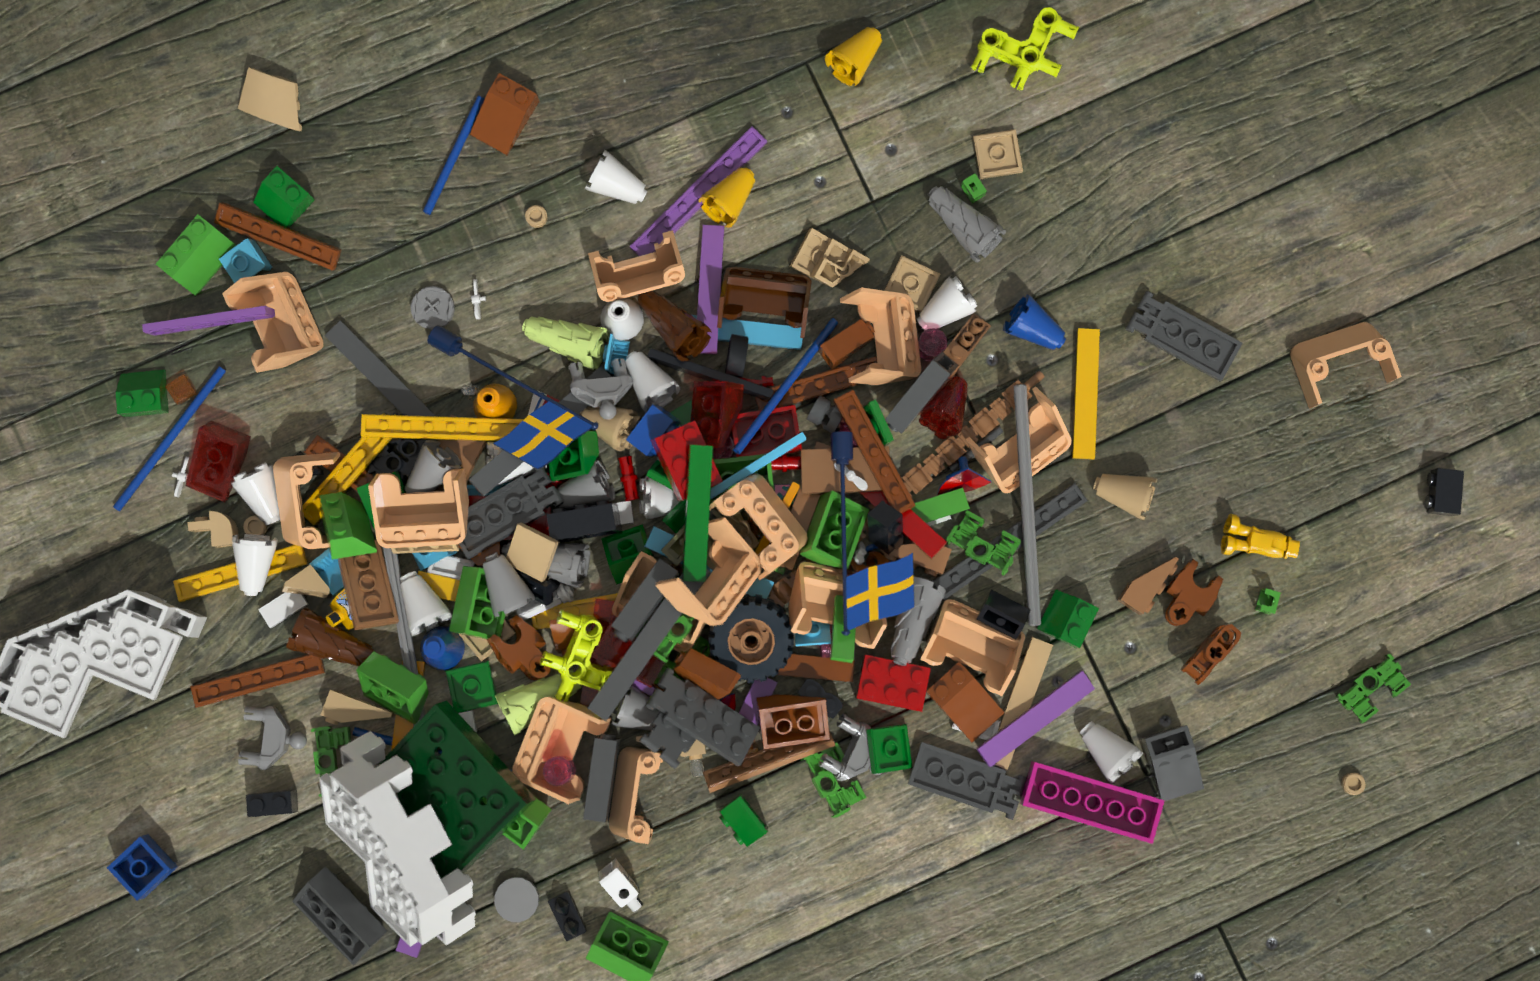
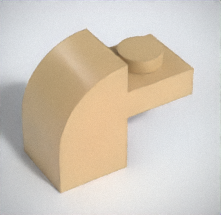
M209 511L210 520H208V517H196L194 522H188V531H210L211 545L213 547L233 546L232 536L238 535L239 539L236 523L231 517L223 513Z

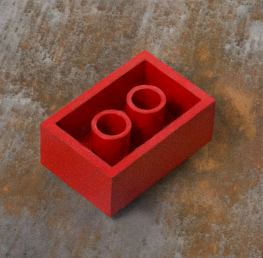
M795 405L775 408L741 454L736 453V457L767 454L799 434ZM762 410L730 415L735 446ZM802 444L797 445L784 454L800 452Z
M695 420L651 439V443L678 501L685 500L687 494L689 445L707 446ZM713 459L711 487L723 482Z
M864 655L856 693L857 699L920 712L923 711L931 668L909 663L906 666L894 663V660Z

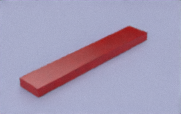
M882 491L858 492L874 507L881 501L888 504ZM909 509L902 513L903 534L932 559L947 542Z

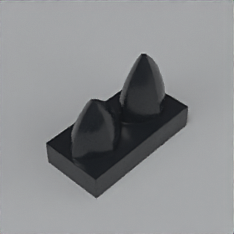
M519 570L516 571L534 594V600L546 606L553 603V593L560 586L561 582L554 579L541 582Z
M569 890L548 900V904L566 942L587 932Z

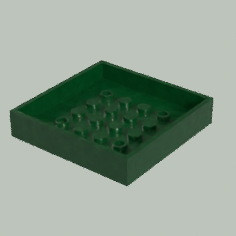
M447 700L435 704L388 753L385 759L377 765H381L396 755L410 764L412 768V784L396 794L407 817L430 804L437 818L442 823L443 829L452 845L430 858L440 879L457 868L464 874L536 800L533 794ZM438 747L442 749V754L438 753ZM483 797L487 799V804L483 802Z

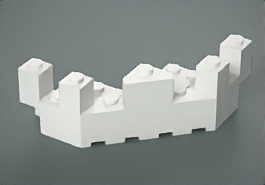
M126 590L80 611L63 616L49 624L32 629L25 634L8 639L0 656V707L2 708L0 712L66 738L93 675L149 699L156 700L183 638L163 628L170 629L187 637L199 638L207 617L188 609L166 603V600L147 592Z
M369 731L340 748L342 765L344 766L330 773V775L326 773L319 777L326 825L365 862L371 908L410 947L418 941L424 945L436 936L445 945H448L475 927V911L471 905L465 903V901L473 897V881L469 875H464L458 868L440 879L430 858L452 845L443 829L442 823L437 818L430 804L410 816H406L405 810L399 803L395 793L412 784V768L407 761H403L397 755L374 767V765L385 759L384 749L386 746L381 737H377Z

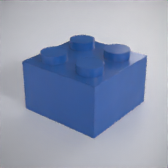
M652 404L626 440L646 456H656L657 454L651 439L678 428L681 421L662 406Z
M147 834L140 836L107 869L138 901L146 898L178 866Z

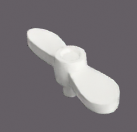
M473 279L474 295L471 296L472 304H474L475 318L479 320L481 319L480 303L486 300V296L481 297L479 295L477 279Z
M187 456L184 459L181 472H173L172 477H176L178 480L174 492L175 497L181 495L183 482H186L188 474L185 473L189 461Z
M835 462L834 467L840 472V465H836ZM845 465L846 478L849 481H853L858 489L866 490L868 488L867 482L856 476L855 472L849 470Z
M862 541L858 543L855 555L852 557L857 564H862L864 556L867 554Z

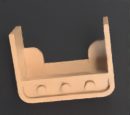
M861 287L840 298V303L857 305L860 318L864 322L873 323L875 330L877 363L868 365L865 371L850 377V383L881 385L911 380L920 375L921 362L914 304L910 296L903 293Z
M1362 322L1298 343L1291 349L1290 357L1309 409L1322 403L1315 382L1323 380L1328 375L1327 359L1366 347L1370 357L1379 361L1386 383L1402 377L1389 342L1373 325Z
M1036 386L1032 390L1038 403L1032 406L1028 412L1032 476L1064 453L1072 442L1056 405ZM1017 434L997 449L991 443H986L979 447L970 437L966 439L976 460L1003 493H1011L1020 486Z
M340 452L281 457L275 462L273 473L282 535L286 542L307 549L329 548L326 535H322L315 527L305 526L300 484H306L311 480L313 476L312 466L334 464L340 457Z
M725 517L709 521L708 534L714 540L709 549V556L716 567L695 595L679 578L659 581L655 584L677 611L711 626L721 625L726 621L762 571L758 555Z

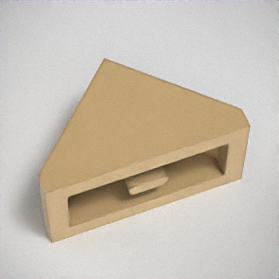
M310 564L286 581L282 587V592L327 598L330 588Z

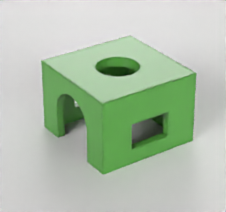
M976 173L961 183L962 190L972 204L986 195L987 190Z
M1267 588L1261 589L1255 610L1269 615L1275 614L1281 593Z

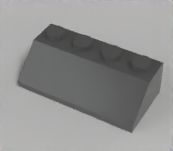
M324 867L310 879L292 901L353 965L387 932L383 924L368 911L364 904L354 897L351 890L346 888L327 867Z

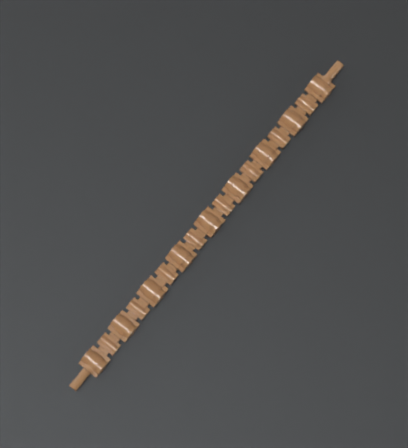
M1040 371L1024 383L1027 386V401L1032 397L1029 390L1044 378ZM1019 380L1001 394L1004 397L1003 400L999 397L989 405L990 411L985 407L968 421L971 427L968 428L965 425L956 433L957 439L952 435L936 448L935 451L938 455L935 456L932 453L923 461L924 467L919 463L902 477L909 494L913 491L916 495L933 481L930 476L931 474L936 477L945 469L944 463L950 466L967 451L963 447L967 446L968 449L970 448L966 441L968 437L976 443L979 440L976 437L977 435L984 438L1000 424L996 419L1000 418L1002 421L1012 413L1009 409L1011 407L1015 410L1014 385L1022 384ZM872 504L868 506L871 510L875 508ZM868 516L866 517L858 543L866 537L864 531L868 532ZM808 558L802 561L818 564ZM798 567L789 574L791 579L788 580L784 576L773 585L770 591L771 596L768 598L774 600L775 604L783 607L790 601Z

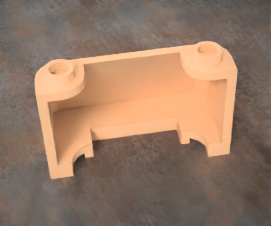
M673 230L662 233V242L654 244L656 252L617 263L613 262L612 255L606 259L600 255L599 251L588 253L600 299L611 302L681 282L685 277V271Z
M626 747L620 752L609 818V828L613 834L637 843L649 844L652 840L653 828H650L649 824L644 821V816L634 814L640 773H655L659 769L660 763H663V760L659 757L662 751L658 750L654 753L650 749Z

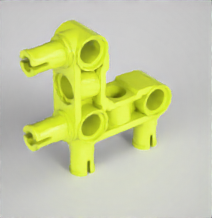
M1047 7L1042 9L1036 17L1031 28L1032 33L1026 41L1020 42L1009 37L1003 31L989 28L982 34L977 46L978 53L971 68L976 71L980 63L978 72L983 73L990 57L1010 64L1017 68L1016 74L1010 83V86L1015 88L1017 82L1020 81L1017 90H1023L1029 74H1032L1034 71L1038 72V70H1041L1056 78L1062 65L1044 58L1045 49L1052 34L1056 32L1074 40L1079 26L1062 20L1061 15L1057 14L1056 10ZM1049 17L1052 23L1047 24L1043 22L1042 18ZM993 38L995 44H988L985 39ZM1031 55L1035 61L1028 62L1024 56Z
M560 610L559 615L561 617L558 616L556 622L574 628V633L563 657L544 651L542 654L544 658L541 657L540 665L558 670L562 681L555 694V698L568 702L574 684L578 683L600 690L614 669L606 665L602 667L590 662L594 647L598 646L602 633V625L596 617L585 614L577 616ZM589 623H595L592 631L585 630ZM572 665H579L575 672H569V668Z

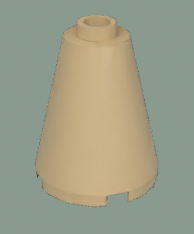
M1102 474L1101 478H1096L1093 489L1097 490L1096 495L1138 519L1145 520L1146 516L1142 514L1149 511L1156 488L1152 486V482L1157 483V478Z

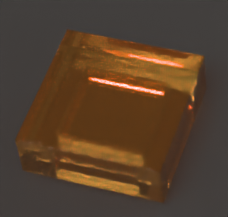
M185 375L180 376L165 386L177 405L182 404L197 394Z

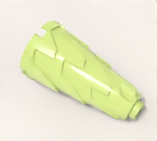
M532 316L529 319H525L522 330L525 331V335L530 340L549 347V350L566 356L568 360L575 363L581 362L585 368L595 371L594 369L597 370L603 362L604 341L609 343L610 338L609 330L603 327L583 323L576 324L560 319L556 321L539 316L538 318Z
M560 673L548 678L538 679L527 685H519L495 695L514 735L529 727L536 706L542 698L555 697L562 681ZM574 684L570 697L581 688L580 684Z

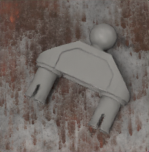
M618 358L611 362L615 377L585 379L582 363L577 362V368L575 362L571 363L568 368L572 378L570 384L572 394L593 408L600 407L599 414L603 419H613L616 415L615 405L623 398L633 384L632 377L627 373L625 360L620 358V364Z
M269 705L265 708L245 707L244 712L253 713V715L244 714V720L263 721L264 732L260 753L241 750L239 757H247L248 759H238L239 765L258 766L261 770H267L288 751L289 744L297 750L305 747L307 743L306 736L301 732H295L290 735V726L275 706Z
M842 714L838 719L842 722L837 721V726L852 734V739L844 757L839 762L825 753L820 758L823 762L819 761L818 766L833 773L838 781L850 779L868 771V769L871 772L866 729L871 728L865 722L858 723L846 714Z

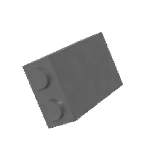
M943 352L935 357L885 418L886 422H888V427L902 434L959 365Z
M661 559L657 561L611 625L615 629L614 634L625 643L628 641L634 642L639 632L665 598L655 584L659 581L679 578L680 575L677 570Z
M604 733L594 739L584 820L599 822L609 820L620 739H615L616 735Z

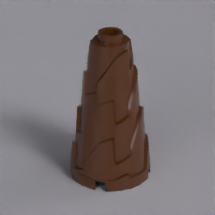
M654 290L638 294V304L645 311L652 325L664 339L674 356L680 361H689L687 356L692 355L695 358L706 348L711 339V336L707 333L711 332V330L704 322L697 320L686 310L676 306Z
M305 607L302 609L293 627L292 638L289 637L286 648L292 651L303 652L322 659L327 658L341 663H348L357 667L374 650L371 648V645L340 629L338 625L331 627L325 618Z

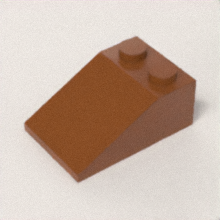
M499 73L485 97L470 135L508 156L539 103L537 94Z
M960 661L926 691L927 695L971 743L1004 714V711Z
M780 694L756 698L763 749L830 740L825 698Z

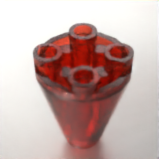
M953 377L923 408L919 423L935 432V435L940 439H947L948 436L958 435L963 427L968 383L960 377Z

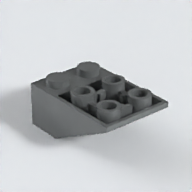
M1179 725L1140 738L1160 799L1167 801L1204 789L1196 750L1188 725Z

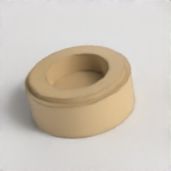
M533 205L527 209L525 218L531 227L540 228L546 224L548 215L543 207Z
M250 516L244 522L243 528L246 534L264 535L267 531V525L257 516Z
M1351 772L1344 775L1341 786L1347 794L1359 795L1364 791L1366 783L1362 775Z

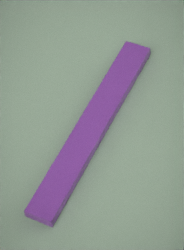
M751 126L630 245V248L638 256L656 252L654 244L662 242V233L673 230L675 234L702 207L703 203H699V198L732 172L742 168L767 143V140Z

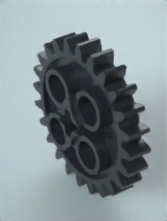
M392 438L390 442L398 445L396 447L397 450L406 456L409 461L406 463L398 452H393V446L387 443L383 452L378 454L368 465L371 466L368 473L373 474L377 472L376 474L398 471L402 482L405 483L406 476L409 478L422 445L429 439ZM412 442L415 449L413 453L408 454L406 446ZM394 458L399 460V466L396 469L391 467V461Z

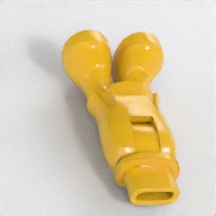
M1235 514L1228 515L1223 532L1247 538L1244 541L1224 535L1221 539L1222 554L1231 555L1234 551H1246L1247 554L1256 553L1271 558H1297L1300 541L1292 540L1291 536H1286L1277 531L1243 525L1240 523L1239 516Z

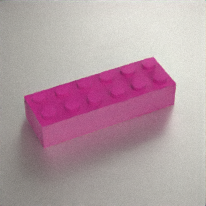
M1031 761L1019 804L1153 844L1165 800Z

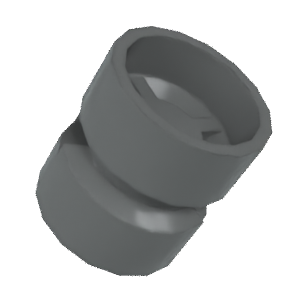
M822 395L818 397L807 417V420L815 425L822 424L823 429L830 433L837 430L843 419L836 405H831V400Z

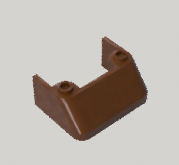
M741 267L727 268L720 294L717 328H722L723 318L735 320L742 315V311L785 316V322L793 328L801 327L800 338H805L812 280L805 275Z

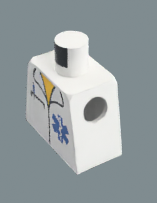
M616 858L598 872L599 883L621 908L627 904L632 912H635L643 905V902L637 896L639 894L638 886Z

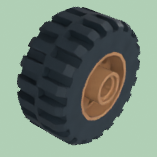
M746 594L723 624L710 626V653L715 661L739 673L741 677L738 681L741 682V679L747 680V683H754V680L759 679L760 682L766 681L767 677H774L781 668L784 669L787 665V660L791 658L794 633L791 631L789 616L786 615L780 605L774 603V600L762 598V595L749 596V594ZM753 635L757 639L754 641H749L746 639V637Z

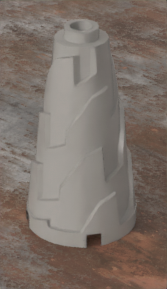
M935 186L928 193V197H930L929 205L943 219L960 245L976 263L981 261L978 257L980 254L985 258L997 247L1003 239L999 235L1000 233L1006 234V230L1000 224H996L989 217L978 212L947 188Z
M511 541L503 545L501 554H503L505 558L507 556ZM558 543L547 577L572 587L581 588L585 581L579 579L581 576H587L590 563V550L585 549H588L590 546L583 543Z
M914 577V607L897 615L895 622L896 630L891 646V657L894 658V663L906 666L907 663H911L912 659L915 658L921 641L925 638L932 619L934 620L942 599H944L946 590L942 586L938 585L936 590L933 588L934 582Z

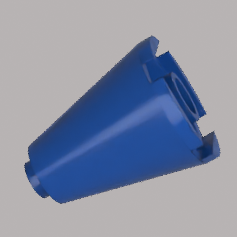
M1028 294L1026 298L1023 296L1016 303L1009 314L1011 316L1010 322L1005 321L1003 331L1007 334L1051 350L1059 349L1066 340L1064 337L1065 332Z
M440 626L433 628L422 639L420 646L421 656L424 662L433 669H452L460 662L464 655V640L458 633L450 632V627Z

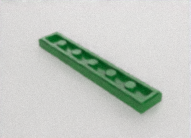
M689 445L682 581L706 582L713 446Z

